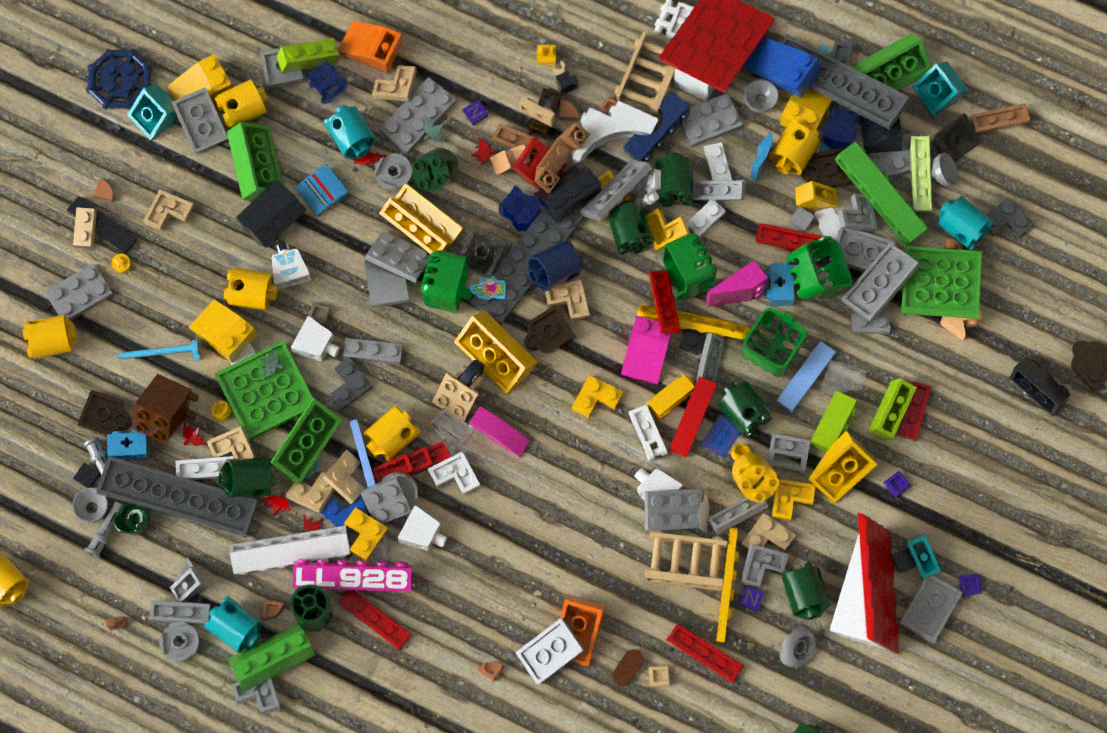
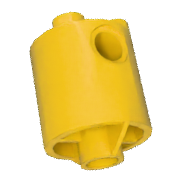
M251 79L218 94L214 98L219 112H224L223 120L228 129L233 128L240 122L246 123L267 113L263 102L268 100L267 94L262 86L256 89ZM232 106H236V107H237V108L234 109V110L229 109V108L232 107Z
M796 119L789 123L769 154L772 162L776 164L775 168L783 174L800 175L820 144L819 132L814 128L808 129Z
M236 267L233 270H228L227 280L229 285L224 290V299H227L228 305L266 311L270 301H276L278 286L273 285L272 273ZM244 284L243 289L238 291L239 286Z
M65 314L28 321L24 324V329H22L24 340H28V357L34 359L71 352L78 338L75 324Z
M394 405L364 432L367 438L366 448L374 457L381 454L386 460L390 461L416 438L421 431L415 424L412 425L410 423L412 418L407 412H402L397 405Z
M758 453L743 454L733 465V480L746 498L761 503L770 498L779 485L777 474L762 455Z
M0 552V607H5L11 603H18L24 597L29 581Z

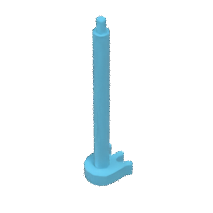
M197 339L192 340L191 345L123 352V354H117V358L127 359L192 351L193 358L196 361L201 360L200 344Z

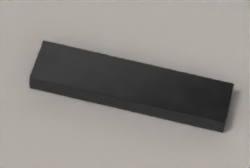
M78 196L69 206L67 212L76 218V208H96ZM97 210L95 233L126 255L137 242V238Z

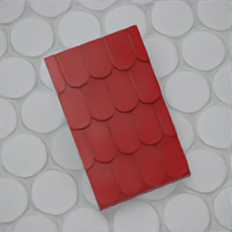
M700 0L660 54L659 60L675 68V87L706 102L715 88L724 93L728 90L775 22V18L739 0Z
M857 512L859 534L830 631L843 638L883 648L899 655V624L896 623L894 562L891 561L892 535L889 529L884 528L877 521Z

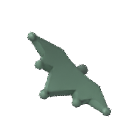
M425 116L424 130L427 135L424 137V140L430 137L433 142L446 143L447 141L442 139L444 133L439 134L444 124L441 123V125L433 126L434 121L429 123Z
M270 348L272 354H266L269 358L259 359L266 366L265 369L262 368V371L266 373L262 380L273 375L276 367L283 368V365L277 364L279 357L273 351V348Z

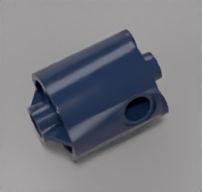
M571 241L561 242L531 256L528 261V274L531 281L541 290L549 291L578 277L584 262L580 256H577Z

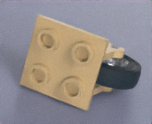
M474 360L468 367L464 365L455 376L447 372L432 402L464 423L479 394L476 389L484 379L481 375L485 365L479 360Z

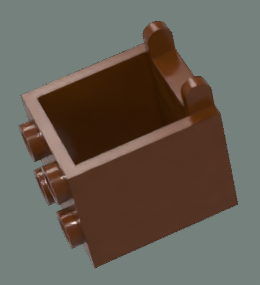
M157 374L135 403L132 429L167 444L186 417L189 419L196 418V413L189 409L190 400L193 402L198 401V394L191 392V388Z

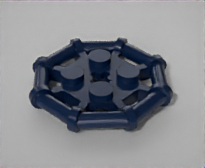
M133 48L131 50L106 49L103 55L87 67L89 71L86 91L105 110L108 108L130 110L142 89L150 87L153 67L136 53V50ZM113 57H128L126 61H114ZM110 59L111 63H108L103 70L99 69L101 65ZM134 60L141 69L136 70L131 64ZM96 74L101 75L100 84L95 85ZM144 75L143 85H139V76ZM119 76L125 78L121 80V83H117V80H115ZM139 90V92L129 100V96L131 95L130 93ZM98 91H106L108 97L105 99ZM113 98H125L126 101H112V100H113Z

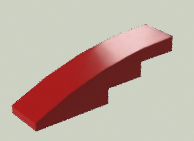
M699 376L669 451L686 458L688 457L718 383Z
M443 440L428 448L423 447L410 454L405 453L371 470L376 482L380 483L385 476L394 472H403L413 476L426 471L430 467L452 457L447 442Z

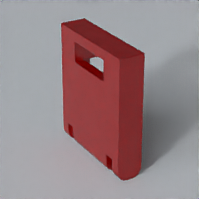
M531 138L512 168L535 188L540 190L542 187L535 182L536 167L549 148L537 138ZM531 151L537 152L529 166L524 163ZM564 162L562 168H565L567 166L566 162ZM562 168L557 172V176H560L563 172Z

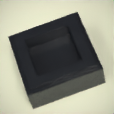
M83 463L73 479L82 486L91 488L101 474L86 463Z
M910 548L891 555L898 573L917 567Z

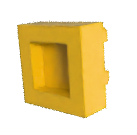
M537 45V65H556V45Z

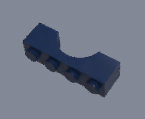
M673 92L660 105L663 113V122L660 128L650 135L634 134L623 146L624 152L634 161L649 162L653 157L652 153L656 149L659 150L665 144L667 136L673 135L678 128L677 125L689 117V105Z

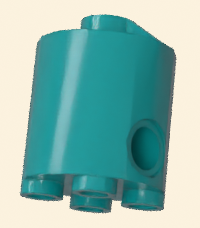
M342 105L337 108V113L324 120L326 129L344 158L364 157L375 144L376 137L356 106L346 107V105Z
M960 196L958 199L948 200L942 206L938 225L972 251L978 244V240L985 238L989 232L988 229L995 221L966 198Z
M228 595L222 600L219 607H213L209 613L211 618L204 625L207 630L237 653L242 652L244 649L253 648L261 638L258 632L262 626V621Z

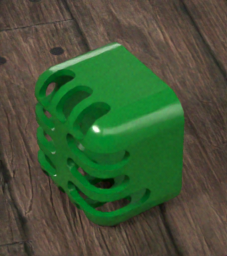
M691 233L664 244L662 260L678 292L675 297L676 300H688L709 291L714 286L717 268L715 264H712V257L710 254H707V247L702 245V238L698 234ZM704 262L706 263V266H705V267L700 268V269H695V268L701 266Z
M824 236L819 240L809 241L787 255L786 264L797 265L789 273L791 276L797 275L793 284L794 286H800V290L796 293L801 299L830 298L852 284V277L842 248L831 236ZM831 256L832 261L819 269L815 268V262ZM828 270L829 276L819 280L817 273ZM830 280L833 283L831 286H824L822 284Z
M435 250L430 254L421 284L422 298L426 306L457 314L461 299L471 300L473 293L470 289L465 288L469 271L467 256L442 250Z
M767 308L761 313L746 336L742 354L746 360H750L754 365L762 367L764 371L772 373L775 377H781L787 372L798 355L800 348L803 347L806 329L794 321V317L787 312L782 314L776 309ZM775 317L779 320V325L776 330H771L770 325ZM760 323L764 328L774 333L776 338L770 339L758 330ZM785 323L789 326V330L786 336H781L780 330ZM793 329L799 332L795 342L789 340ZM756 334L768 342L770 347L764 348L753 341V336ZM787 341L796 347L792 352L783 347L782 342ZM750 343L753 347L763 352L764 356L749 349L747 345ZM781 350L790 355L788 360L785 361L777 356L776 351ZM775 359L783 365H776L770 360Z

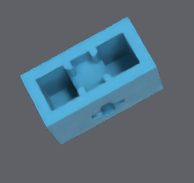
M770 264L769 270H766L765 275L768 278L767 282H769V288H766V299L770 300V306H793L794 280L793 276L789 273L793 265Z
M133 430L132 433L115 431L112 434H107L108 456L124 461L149 459V437L136 430Z

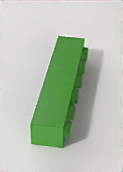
M856 142L852 143L839 153L834 160L903 244L908 246L927 230L926 223L914 213L913 207L903 200L900 191L889 183V178L879 171L876 162L865 154V149Z

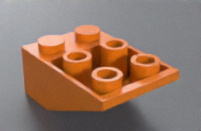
M352 21L338 48V53L387 74L403 44L402 34L387 27Z

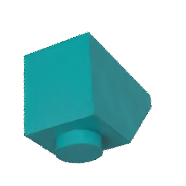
M925 532L907 539V544L923 579L941 571Z

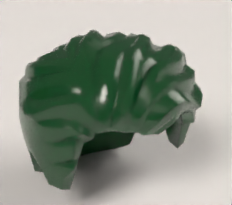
M125 505L122 507L121 512L114 517L113 522L119 532L139 535L149 527L150 515L148 509L135 505Z

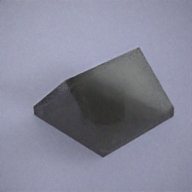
M965 113L937 132L932 142V145L940 154H949L954 162L980 144Z

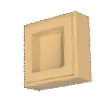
M669 666L649 667L650 687L670 686Z

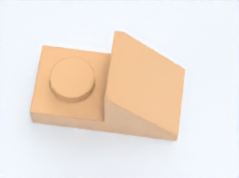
M525 144L508 151L504 150L490 158L496 175L513 170L512 167L525 149ZM529 155L524 161L525 164L531 163Z
M979 310L978 319L942 316L940 323L948 331L964 340L966 335L964 326H977L982 318L981 311Z

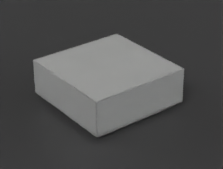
M799 206L790 218L789 224L805 232L814 220L815 215Z

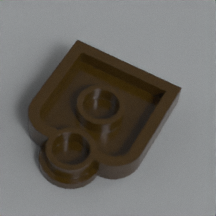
M844 147L814 153L809 160V165L802 171L803 180L807 183L814 181L832 188L852 184L851 179L834 160L839 153L845 150Z
M554 305L528 322L527 331L529 334L525 337L524 344L530 351L539 350L544 354H550L575 339L576 335L558 307Z
M1077 341L1072 347L1074 357L1071 361V368L1094 391L1107 380V349L1099 342Z
M91 390L77 426L107 436V434H112V432L117 430H126L130 426L131 420L129 415L125 413L124 403L120 399Z

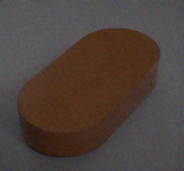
M636 649L627 651L613 671V681L617 685H628L639 671L644 660L640 651Z

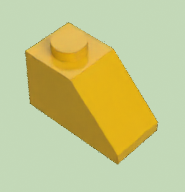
M814 181L795 188L797 206L806 209L838 207L836 188Z

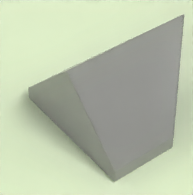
M188 557L175 583L170 587L178 602H185L206 590Z

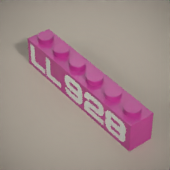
M300 558L293 563L292 588L313 584L322 589L411 592L412 565H408V562H396V565L388 564L387 561H377L376 564H369V561L358 560L357 563H349V560H337V563H330L328 559H318L317 562H309V559Z

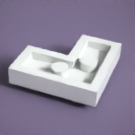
M463 452L428 469L436 487L455 479L463 495L480 487V483Z

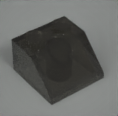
M474 226L460 255L468 257V266L492 277L508 255L513 244L481 227Z

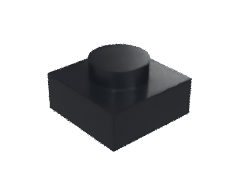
M686 330L680 349L698 355L704 336Z

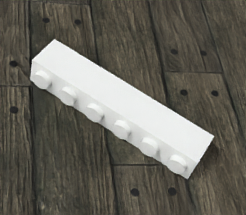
M346 525L230 545L233 573L241 575L255 570L266 571L273 567L284 568L300 558L317 561L318 559L343 558L346 555H350Z

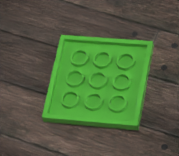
M906 246L905 253L919 262L920 266L903 285L901 313L978 319L982 251Z
M283 340L214 374L240 426L243 425L249 441L302 415L313 399ZM270 348H273V351L279 357L277 364L283 365V368L276 367L273 375L262 380V377L266 374L262 371V368L265 369L266 366L259 359L269 358L266 354H272Z

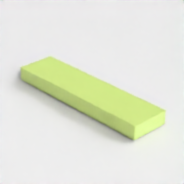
M911 136L912 207L914 212H931L930 136Z

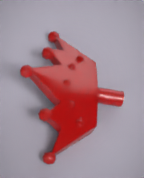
M478 137L477 139L480 144L476 148L479 150L471 154V156L480 157L477 161H482L481 165H483V163L490 160V154H495V151H489V144Z
M370 151L366 156L361 157V159L354 163L362 165L370 163L373 165V162H378L387 155H380L378 152L374 154Z
M183 422V436L187 438L183 443L185 446L189 442L194 446L208 445L202 442L203 435L198 437L200 426L191 430L192 425L186 427V422Z
M281 492L279 497L270 495L260 499L261 502H268L267 508L273 507V516L280 509H282V513L285 509L291 511L288 500L283 499L285 494Z
M305 514L302 515L304 517V528L308 532L321 530L322 518L312 523L313 517L307 520Z

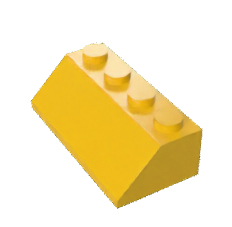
M485 310L473 315L454 341L473 361L479 360L485 365L484 372L506 394L510 393L522 382L538 363Z

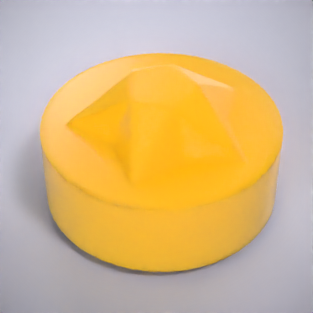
M117 254L113 257L111 264L115 272L123 274L130 270L131 261L127 255Z
M218 401L213 405L211 414L216 420L223 421L230 416L231 407L225 401Z
M742 443L735 444L731 451V457L736 461L743 454L751 453V449Z

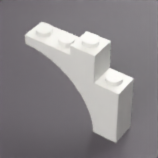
M620 101L617 102L616 106L612 105L608 115L589 108L587 113H583L580 122L582 127L590 133V136L581 149L572 151V165L578 162L582 163L595 148L608 141L632 137L634 134L650 135L654 133L658 127L659 119Z

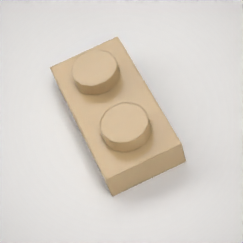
M521 97L518 102L520 111L550 127L553 125L555 114L550 108H543L537 105L531 98Z
M76 208L73 245L94 247L97 209Z

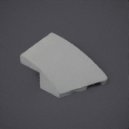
M364 260L371 308L409 302L405 278L368 260Z

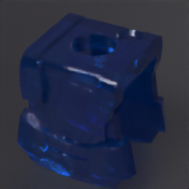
M327 60L321 65L316 66L312 72L306 75L310 81V89L316 88L322 96V104L330 103L340 93L344 92L349 85L347 81H343L335 71L336 68L330 65Z
M832 106L829 123H826L822 131L824 134L821 139L824 145L834 149L841 147L846 149L854 143V139H856V128L854 126L857 113Z
M514 186L506 198L499 204L498 212L504 218L510 219L513 222L512 225L519 232L522 230L526 231L540 214L539 208L541 204L538 198L532 195L529 196L523 193L519 187Z

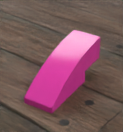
M481 406L470 421L471 427L518 457L522 455L530 442L520 432Z

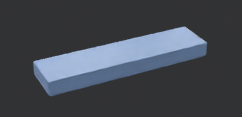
M820 341L776 402L792 413L836 354V351Z
M356 419L350 421L366 482L368 487L375 485V481Z

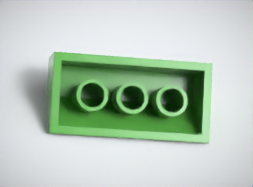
M913 34L903 37L851 66L895 90H899L919 79L931 69L922 40Z
M240 122L227 131L243 200L254 201L275 180L283 184L269 126Z
M313 398L271 460L275 471L289 482L300 484L342 420Z
M295 624L259 642L253 648H248L228 658L227 661L245 692L315 656L303 629L300 625Z

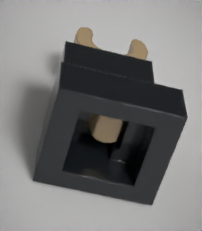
M560 61L562 68L557 69L552 65V70L557 75L555 76L556 84L563 96L578 89L579 85L577 77L575 75L571 76L568 71H565V64L563 61Z

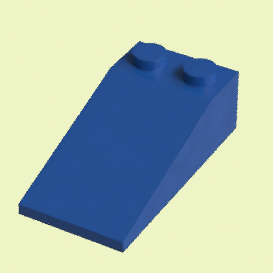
M765 37L743 66L744 69L770 81L799 98L804 96L822 70L818 58L802 50Z

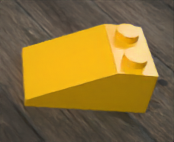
M213 54L197 62L167 87L174 100L206 87L214 103L216 102L214 98L218 94L231 89L232 85L217 57Z
M808 89L802 98L792 94L781 115L780 125L787 127L789 123L796 119L808 129L814 128L818 131L833 100L811 89Z
M213 300L189 326L194 333L231 363L257 336L254 327L216 300Z
M846 431L831 445L809 477V480L835 504L868 474L877 463L873 456Z

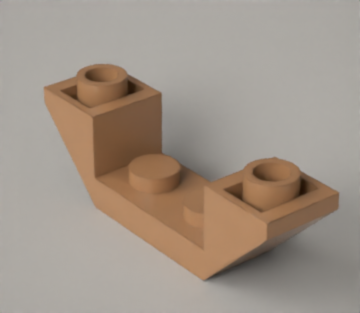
M578 122L556 138L536 167L535 182L547 193L552 191L560 179L556 174L571 152L575 149H581L590 136V133Z

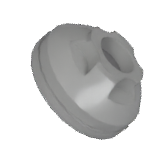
M755 80L746 87L744 93L745 102L754 112H768L775 107L778 101V90L770 81ZM757 96H763L766 98V102L764 104H758L756 103L755 98Z
M947 153L937 155L931 169L932 177L943 186L956 185L958 172L953 159Z
M96 488L83 489L73 499V512L79 520L85 523L100 521L108 510L106 496L97 494ZM89 504H97L98 509L95 513L87 512Z

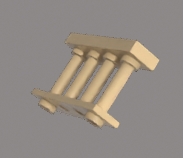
M643 31L641 37H637L635 41V52L621 85L617 84L614 95H616L617 102L621 101L622 96L649 105L651 115L658 117L661 110L660 105L665 100L674 79L675 68L670 65L662 66L639 57L643 48L661 54L665 49L646 42V32ZM638 64L662 73L664 76L662 82H656L634 74L635 65ZM629 80L656 89V97L649 98L627 90L626 87Z
M663 530L649 532V540L654 541L651 568L644 572V582L722 591L723 579H719L717 575L720 549L727 548V541H724L721 537L707 539L666 534ZM662 542L674 543L671 570L668 572H662L659 569ZM681 544L693 545L691 569L688 575L680 574V571H678ZM701 547L713 548L710 575L707 577L698 574Z

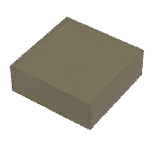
M313 302L308 316L325 327L331 307Z

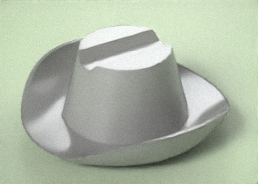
M800 624L783 641L780 659L784 665L793 668L803 667L814 657L816 639L809 626Z

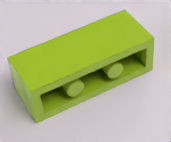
M334 38L282 46L277 55V60L281 72L286 73L334 65L339 53Z
M901 378L891 380L868 432L882 440L893 439L917 387Z
M835 391L811 439L810 446L826 453L831 445L840 437L841 433L844 434L850 425L847 421L849 417H854L858 409L855 407L857 400Z

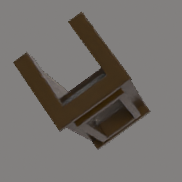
M543 88L537 105L543 108H550L556 115L560 105L561 93L553 88ZM532 118L529 125V134L533 135L534 130L542 132L543 139L547 140L551 127Z

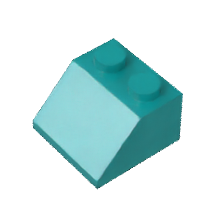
M948 61L936 63L912 86L933 116L956 103L969 91Z
M159 85L143 88L127 114L150 140L160 135L177 118L171 103L173 100Z

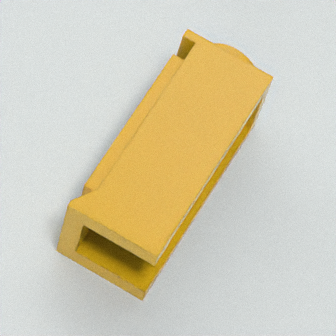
M682 373L681 378H676L656 394L652 400L647 401L648 409L660 421L691 396L695 387L694 381Z

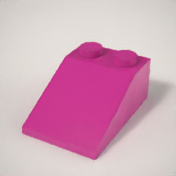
M752 261L707 292L706 305L712 307L751 301L754 298L758 299L765 294L768 278L757 263Z
M636 315L621 375L658 385L672 333H661L658 321Z

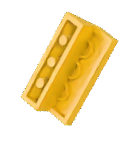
M408 183L404 184L395 198H389L379 213L430 254L435 250H448L465 229Z

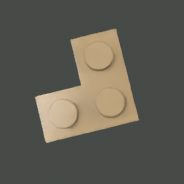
M398 65L394 81L376 79L372 92L373 99L409 101L417 72L416 67Z
M159 189L143 223L161 231L169 215L186 222L194 204Z
M581 280L566 282L549 291H545L548 307L567 303L571 321L589 317Z
M243 425L207 441L214 458L232 452L234 459L257 458Z
M346 450L324 475L323 479L352 504L364 488L350 476L361 462Z
M321 472L312 487L302 482L300 484L293 483L286 497L290 501L321 513L335 489L323 479L326 473Z
M763 513L743 540L741 546L749 551L751 543L764 547L769 541L785 552L796 535Z

